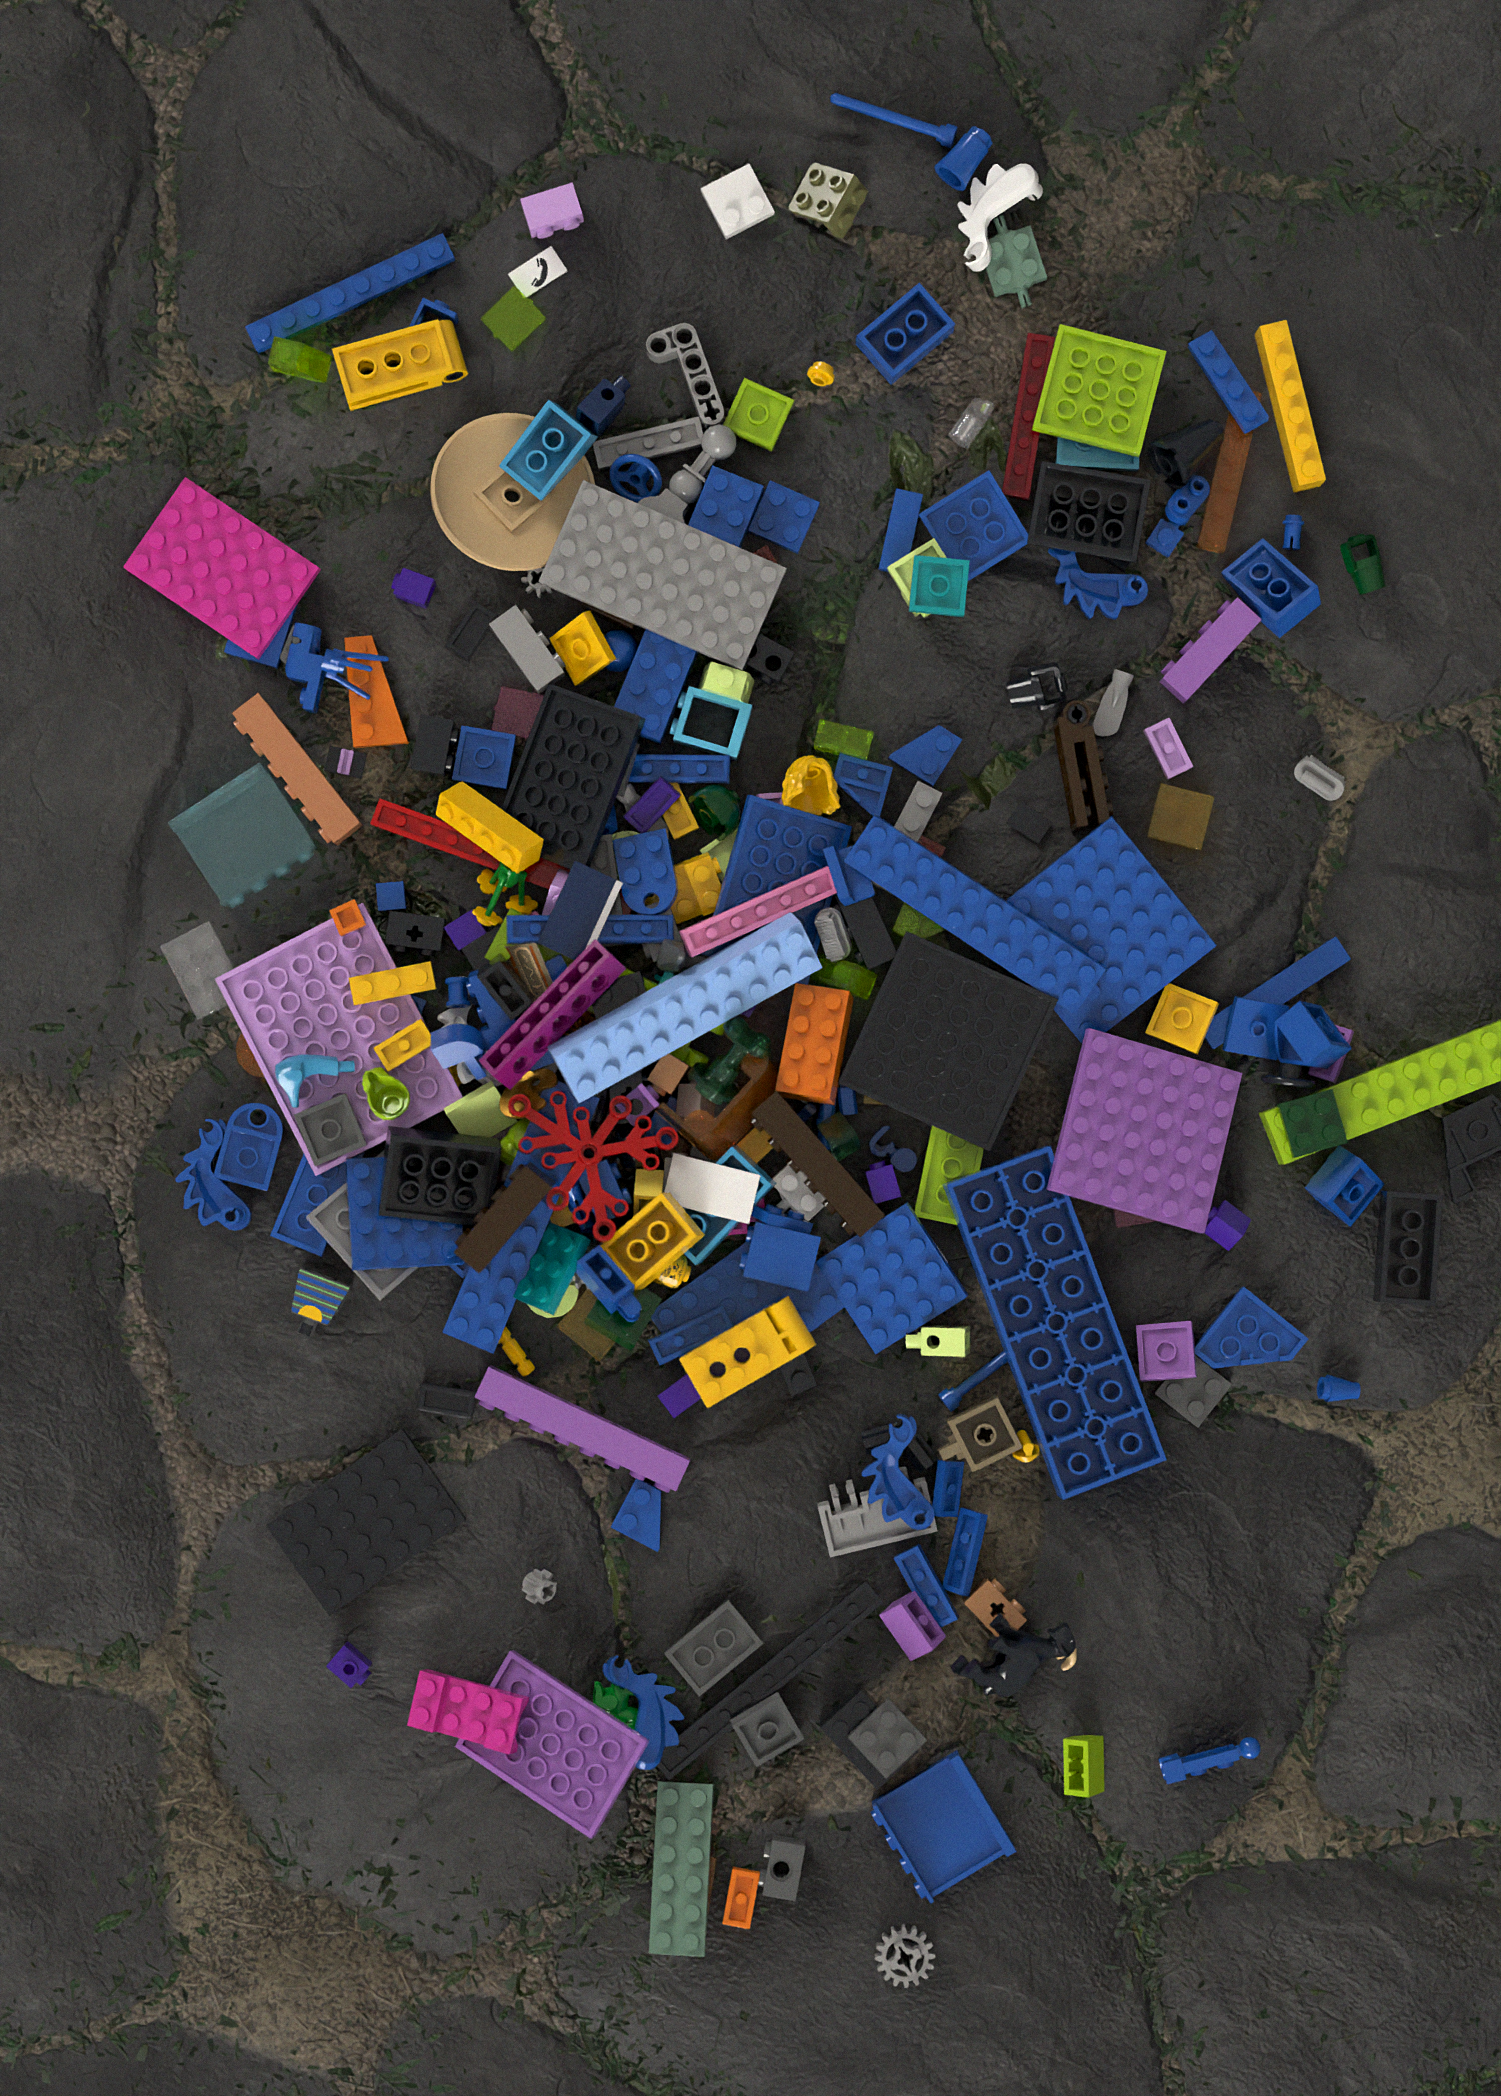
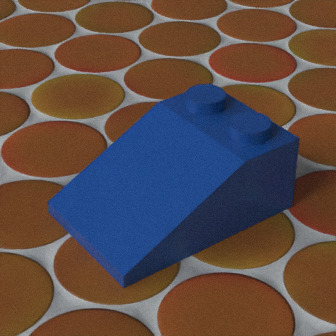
M1263 538L1221 572L1222 576L1247 606L1262 619L1261 622L1278 638L1282 637L1321 604L1318 586Z

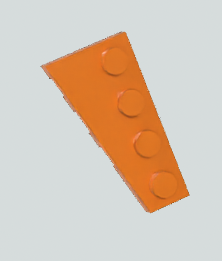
M372 635L344 638L345 651L379 655ZM347 658L349 661L373 668L371 672L347 666L348 681L371 696L367 700L349 689L353 747L409 744L382 662Z

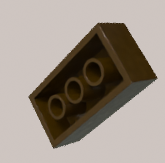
M531 1161L526 1166L521 1163L508 1178L512 1183L508 1187L503 1184L490 1199L494 1203L489 1209L485 1206L472 1221L476 1226L472 1230L469 1228L464 1230L454 1242L458 1246L454 1253L479 1274L556 1183Z

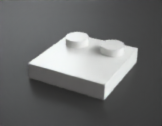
M750 164L701 188V193L725 239L774 215V210Z

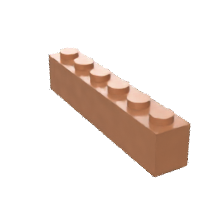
M259 693L232 713L237 719L233 722L243 736L248 733L253 739V742L250 744L260 757L265 755L271 762L267 765L269 770L276 778L282 776L287 783L284 789L293 800L296 798L300 799L304 805L301 808L302 812L310 822L314 819L318 822L321 828L317 831L327 843L332 841L334 844L339 845L363 826Z

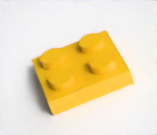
M591 611L583 612L549 638L557 654L566 665L565 669L575 686L583 684L616 659Z
M1168 983L1164 987L1145 1033L1198 1055L1219 1003Z

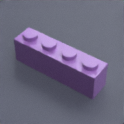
M1238 597L1232 603L1227 600L1217 611L1220 615L1214 623L1208 620L1198 631L1201 637L1195 643L1190 640L1180 650V653L1183 655L1177 663L1171 660L1161 671L1164 677L1159 682L1183 704L1262 620Z

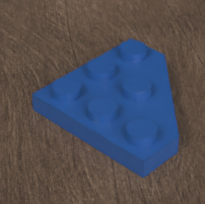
M1242 1286L1194 1345L1195 1355L1215 1369L1290 1361L1307 1342L1308 1338Z

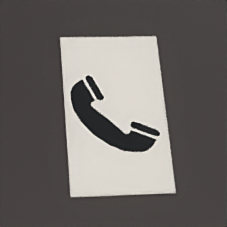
M550 246L508 275L525 299L568 270L552 246Z

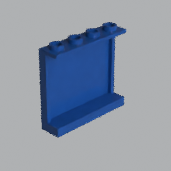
M957 1750L872 1801L874 1808L870 1812L878 1826L884 1825L888 1832L885 1835L888 1844L892 1850H899L903 1857L899 1859L907 1875L912 1872L917 1880L913 1884L921 1898L927 1897L930 1904L934 1902V1896L1004 1854L1008 1857L1016 1852L1014 1844Z

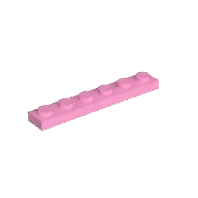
M823 867L679 931L689 957L701 954L775 921L789 912L793 913L837 893L829 867Z

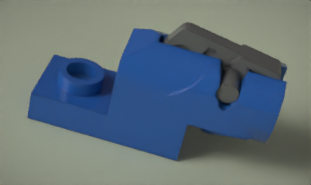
M295 623L290 630L280 659L286 664L285 671L290 680L307 684V688L303 687L300 694V703L303 704L302 708L306 712L317 714L326 671L320 670L324 656L316 655L317 652L320 653L322 630L315 626Z

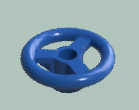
M625 454L618 457L611 465L610 481L620 496L638 503L641 499L656 497L660 493L662 487L661 474L654 463L646 457L638 454ZM633 462L628 471H618L623 464ZM652 474L654 485L649 492L646 482ZM619 481L629 482L630 485L636 487L640 495L628 492Z

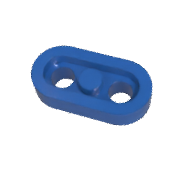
M1194 475L1184 487L1177 489L1165 506V513L1172 522L1185 523L1191 518L1210 493V486L1207 480L1201 476ZM1193 485L1199 487L1200 490H1196ZM1178 504H1182L1185 509L1180 508Z

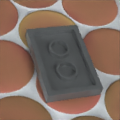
M728 1599L669 1647L664 1654L700 1697L764 1644V1642Z

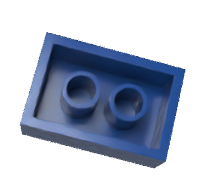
M919 282L856 336V345L889 384L892 385L949 337L954 331L955 323Z

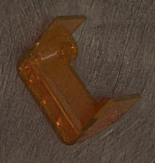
M734 1024L724 1034L745 1052L741 1057L740 1064L742 1070L751 1080L717 1118H713L704 1110H695L683 1120L664 1102L655 1110L710 1160H719L753 1126L749 1121L752 1116L748 1111L772 1089H776L779 1073L766 1053Z

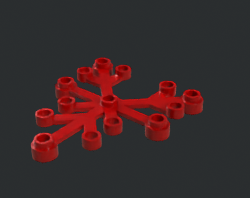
M553 1092L549 1100L550 1105L555 1111L557 1125L531 1108V1102L527 1096L523 1094L512 1096L508 1103L509 1113L516 1118L525 1117L550 1134L536 1138L522 1137L518 1143V1149L522 1154L528 1155L535 1149L562 1144L574 1150L557 1154L547 1152L541 1159L542 1167L546 1170H553L557 1165L576 1162L561 1185L549 1190L546 1197L548 1207L555 1211L563 1210L569 1202L568 1193L586 1169L590 1192L580 1207L574 1209L572 1219L579 1225L586 1223L589 1218V1212L594 1207L596 1223L593 1227V1235L600 1242L610 1241L616 1233V1227L611 1220L607 1219L605 1205L611 1209L614 1216L623 1217L628 1211V1204L622 1199H616L601 1188L597 1165L602 1157L628 1153L641 1162L646 1171L652 1172L659 1166V1158L655 1154H649L643 1149L658 1147L661 1150L669 1151L678 1142L677 1132L671 1127H663L655 1136L641 1138L643 1133L648 1132L652 1125L651 1119L648 1116L641 1115L637 1117L634 1128L625 1141L602 1145L618 1120L628 1117L632 1110L631 1101L627 1097L616 1096L610 1102V1114L593 1138L591 1137L588 1122L590 1117L589 1110L585 1107H578L574 1110L573 1120L578 1125L579 1140L570 1133L565 1107L567 1098L563 1092ZM554 1096H561L563 1103L560 1105L553 1102ZM518 1102L522 1103L525 1107L521 1112L514 1109V1105ZM617 1104H622L625 1107L623 1113L615 1111ZM579 1111L585 1112L586 1119H577L576 1113ZM646 1120L648 1127L641 1129L638 1126V1121ZM668 1135L671 1138V1143L663 1144L661 1137ZM529 1141L532 1144V1148L524 1150L521 1147V1143ZM590 1149L593 1151L594 1157L587 1159L584 1157L583 1152ZM546 1157H553L555 1164L552 1166L546 1165L544 1162ZM653 1158L656 1165L648 1167L645 1162L646 1159ZM559 1195L562 1197L563 1202L556 1205L552 1202V1197ZM620 1203L625 1207V1211L617 1213L614 1206ZM583 1211L586 1214V1218L578 1220L575 1217V1213ZM600 1227H607L609 1234L601 1236L599 1234Z

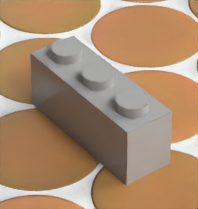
M515 605L489 623V625L536 692L541 694L547 689L549 683L553 685L565 676L562 669L566 665L557 653L552 655L546 646L550 643L541 630L536 633L530 624L534 621L524 608L520 611Z

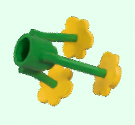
M502 862L499 863L495 873L489 869H484L481 875L477 877V882L481 884L480 889L483 893L493 894L487 909L480 906L473 909L472 914L477 916V921L485 926L502 924L503 919L497 916L493 909L501 892H505L507 887H513L518 882V895L510 897V901L506 902V908H513L524 915H530L532 910L537 909L538 903L531 900L530 896L525 895L527 873L521 871L517 874Z

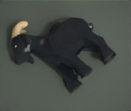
M999 1613L989 1624L991 1628L1000 1634L996 1639H990L988 1642L991 1649L998 1651L993 1659L980 1663L979 1660L973 1658L968 1662L967 1658L961 1654L951 1665V1669L955 1674L974 1679L978 1685H984L983 1693L986 1696L996 1694L1000 1697H1006L1017 1693L1026 1683L1031 1682L1039 1666L1050 1658H1057L1059 1660L1066 1657V1660L1061 1665V1669L1064 1671L1070 1669L1075 1664L1077 1658L1076 1643L1070 1626L1066 1622L1061 1623L1055 1629H1048L1049 1638H1043L1012 1627L1004 1615Z

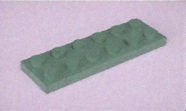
M658 1781L649 1954L706 1956L714 1784Z

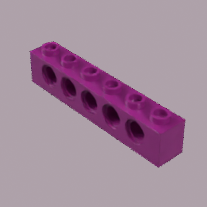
M594 939L484 1054L479 1062L495 1079L511 1090L548 1051L547 1047L555 1043L626 968L604 946Z

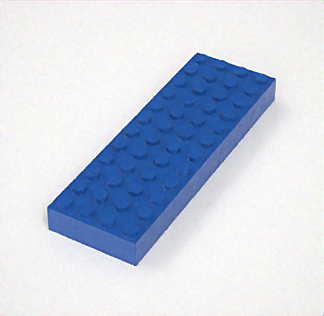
M1043 1146L942 1185L1057 1496L1064 1500L1167 1459L1070 1197L1047 1190L1054 1154L1051 1146Z

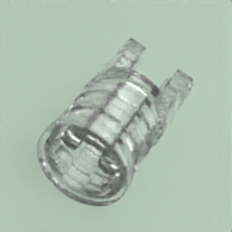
M974 398L957 420L948 436L958 445L968 449L994 409L993 402Z

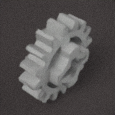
M905 1924L901 1925V1931H897L892 1926L890 1936L882 1933L884 1943H876V1949L881 1952L874 1954L876 1961H882L877 1965L878 1972L885 1970L884 1980L886 1981L892 1977L893 1986H897L899 1981H903L904 1987L908 1988L909 1981L913 1980L917 1986L919 1985L918 1977L921 1976L927 1979L926 1968H934L933 1963L929 1959L935 1958V1952L929 1950L933 1947L931 1940L924 1942L926 1933L923 1931L918 1935L917 1928L914 1925L910 1931H907ZM904 1938L914 1940L915 1942L910 1943L904 1941ZM893 1943V1952L888 1954V1957H886L887 1950ZM900 1947L909 1955L910 1965L901 1957ZM921 1955H923V1960L920 1966L916 1969L915 1965L917 1959L921 1958ZM900 1969L906 1971V1973H899L895 1970Z

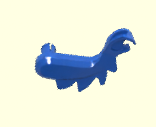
M1051 548L1048 550V553L1055 557L1060 564L1055 577V584L1065 583L1063 604L1065 606L1068 605L1071 598L1075 595L1081 611L1089 620L1094 615L1096 605L1107 618L1116 620L1121 607L1138 605L1147 596V583L1138 575L1086 573L1079 567L1075 552Z
M205 1119V1121L213 1124L212 1131L206 1132L203 1128L199 1129L201 1145L198 1149L184 1156V1161L191 1165L175 1178L178 1183L190 1180L184 1195V1209H189L196 1203H200L198 1218L203 1226L219 1221L229 1230L237 1231L244 1229L251 1222L252 1212L250 1207L221 1179L213 1178L212 1163L216 1152L222 1146L227 1127L226 1123L221 1119L219 1121Z
M897 1414V1418L903 1420V1425L896 1428L892 1423H889V1441L871 1450L872 1456L876 1457L877 1460L865 1467L861 1473L863 1477L876 1475L869 1488L868 1504L884 1498L882 1516L885 1522L888 1523L901 1518L912 1529L922 1530L932 1524L935 1516L934 1509L925 1496L900 1470L898 1463L902 1451L916 1434V1421L911 1415L908 1418L904 1414Z
M618 1655L611 1657L607 1663H604L603 1674L612 1684L627 1689L634 1694L639 1702L634 1730L650 1741L635 1767L641 1770H650L660 1763L664 1747L679 1744L678 1734L669 1721L683 1720L684 1716L676 1706L664 1699L665 1695L675 1693V1687L654 1685L657 1679V1675L654 1673L635 1674L628 1659L623 1661L624 1664L621 1668H617L614 1665L616 1658H618Z

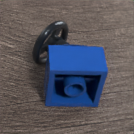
M1299 1001L1274 1022L1276 1051L1281 1062L1279 1063L1278 1076L1262 1075L1261 1081L1268 1084L1314 1089L1316 1087L1314 1081L1300 1079L1302 1066L1328 1069L1350 1051L1352 1047L1321 1005Z

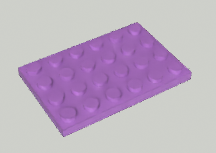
M511 1650L490 1686L529 1697L528 1704L520 1716L516 1733L517 1752L506 1754L459 1738L455 1747L590 1839L594 1838L650 1740L516 1651Z

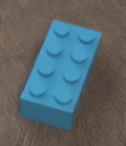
M738 1145L732 1146L716 1162L718 1165L760 1175L753 1208L777 1184ZM682 1207L705 1234L684 1254L695 1265L702 1263L740 1222Z

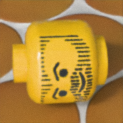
M683 1254L655 1278L653 1282L670 1288H677L682 1281L687 1282L691 1272V1266L687 1265V1257Z

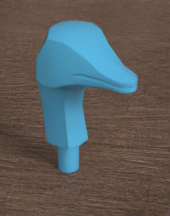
M297 1055L275 1064L276 1079L286 1092L293 1108L299 1107V1090L305 1077L312 1074L338 1076V1072H355L354 1061H338L337 1057L324 1055Z

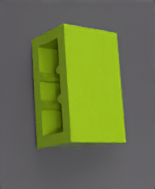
M1080 1735L1064 1738V1795L1092 1797L1104 1792L1103 1736Z

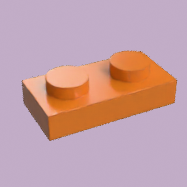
M732 1867L722 1924L750 1929L760 1871Z

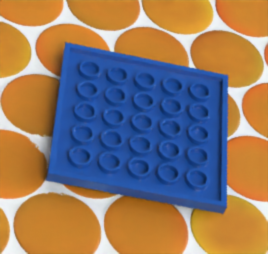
M1112 816L1005 900L1106 967V971L1075 1015L1058 1003L1054 1008V1011L1081 1043H1083L1086 1029L1091 1028L1106 1033L1217 946Z

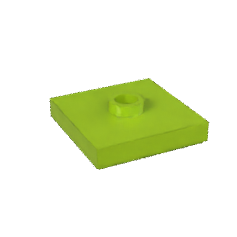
M744 378L723 425L729 427L735 436L772 452L794 404V400Z

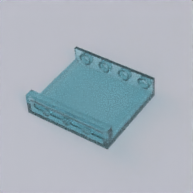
M260 762L167 822L172 831L178 835L214 890L221 906L225 908L228 906L231 908L238 906L245 901L243 896L252 890L254 893L261 891L268 886L267 881L275 875L277 878L284 876L291 871L290 866L298 860L300 863L307 861L314 856L313 851L318 848L265 766Z

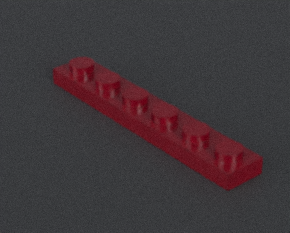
M1034 333L1027 334L1002 487L1005 497L1029 500L1040 433L1033 431L1032 428L1053 352L1055 337Z

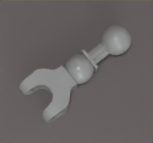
M725 425L709 427L702 436L701 445L703 451L692 466L689 467L684 463V469L676 472L671 477L669 490L665 488L661 495L641 499L638 504L686 524L684 519L686 512L689 510L688 504L694 503L699 499L703 490V484L705 485L706 482L705 474L716 460L727 459L735 451L736 437L734 432Z

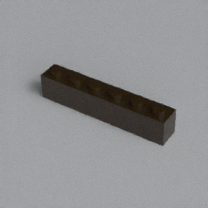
M772 1089L748 1110L752 1116L749 1120L759 1132L763 1129L771 1137L767 1142L777 1153L782 1150L789 1158L785 1161L796 1174L801 1171L807 1178L803 1183L814 1195L817 1192L825 1199L822 1202L823 1206L832 1215L836 1212L843 1219L839 1224L850 1236L855 1233L862 1237L885 1216L777 1091Z

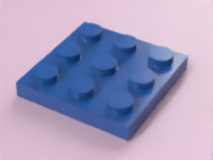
M989 470L918 514L946 558L970 560L968 581L1027 545L1028 533Z

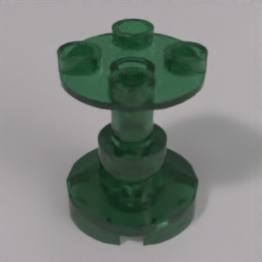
M737 1016L733 1020L726 1021L723 1025L727 1036L734 1042L726 1055H718L711 1065L696 1062L688 1072V1079L697 1082L695 1089L700 1094L718 1105H721L724 1101L727 1107L733 1106L740 1096V1092L733 1081L741 1072L738 1065L746 1054L749 1053L762 1059H767L771 1055L769 1048L771 1040L761 1032L756 1033L750 1029L748 1023Z

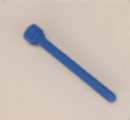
M833 93L830 97L831 103L936 137V141L941 142L940 145L952 148L958 129L957 126L947 123L946 126L941 125L938 127L838 93Z
M1001 1352L955 1389L953 1387L949 1390L945 1388L938 1394L950 1412L960 1406L959 1402L963 1400L962 1396L1008 1362L1005 1352Z

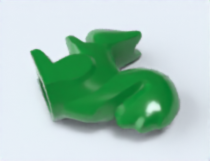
M594 1681L593 1703L634 1730L638 1708L628 1706L629 1696H634V1694L614 1684H611V1687H603L599 1681Z

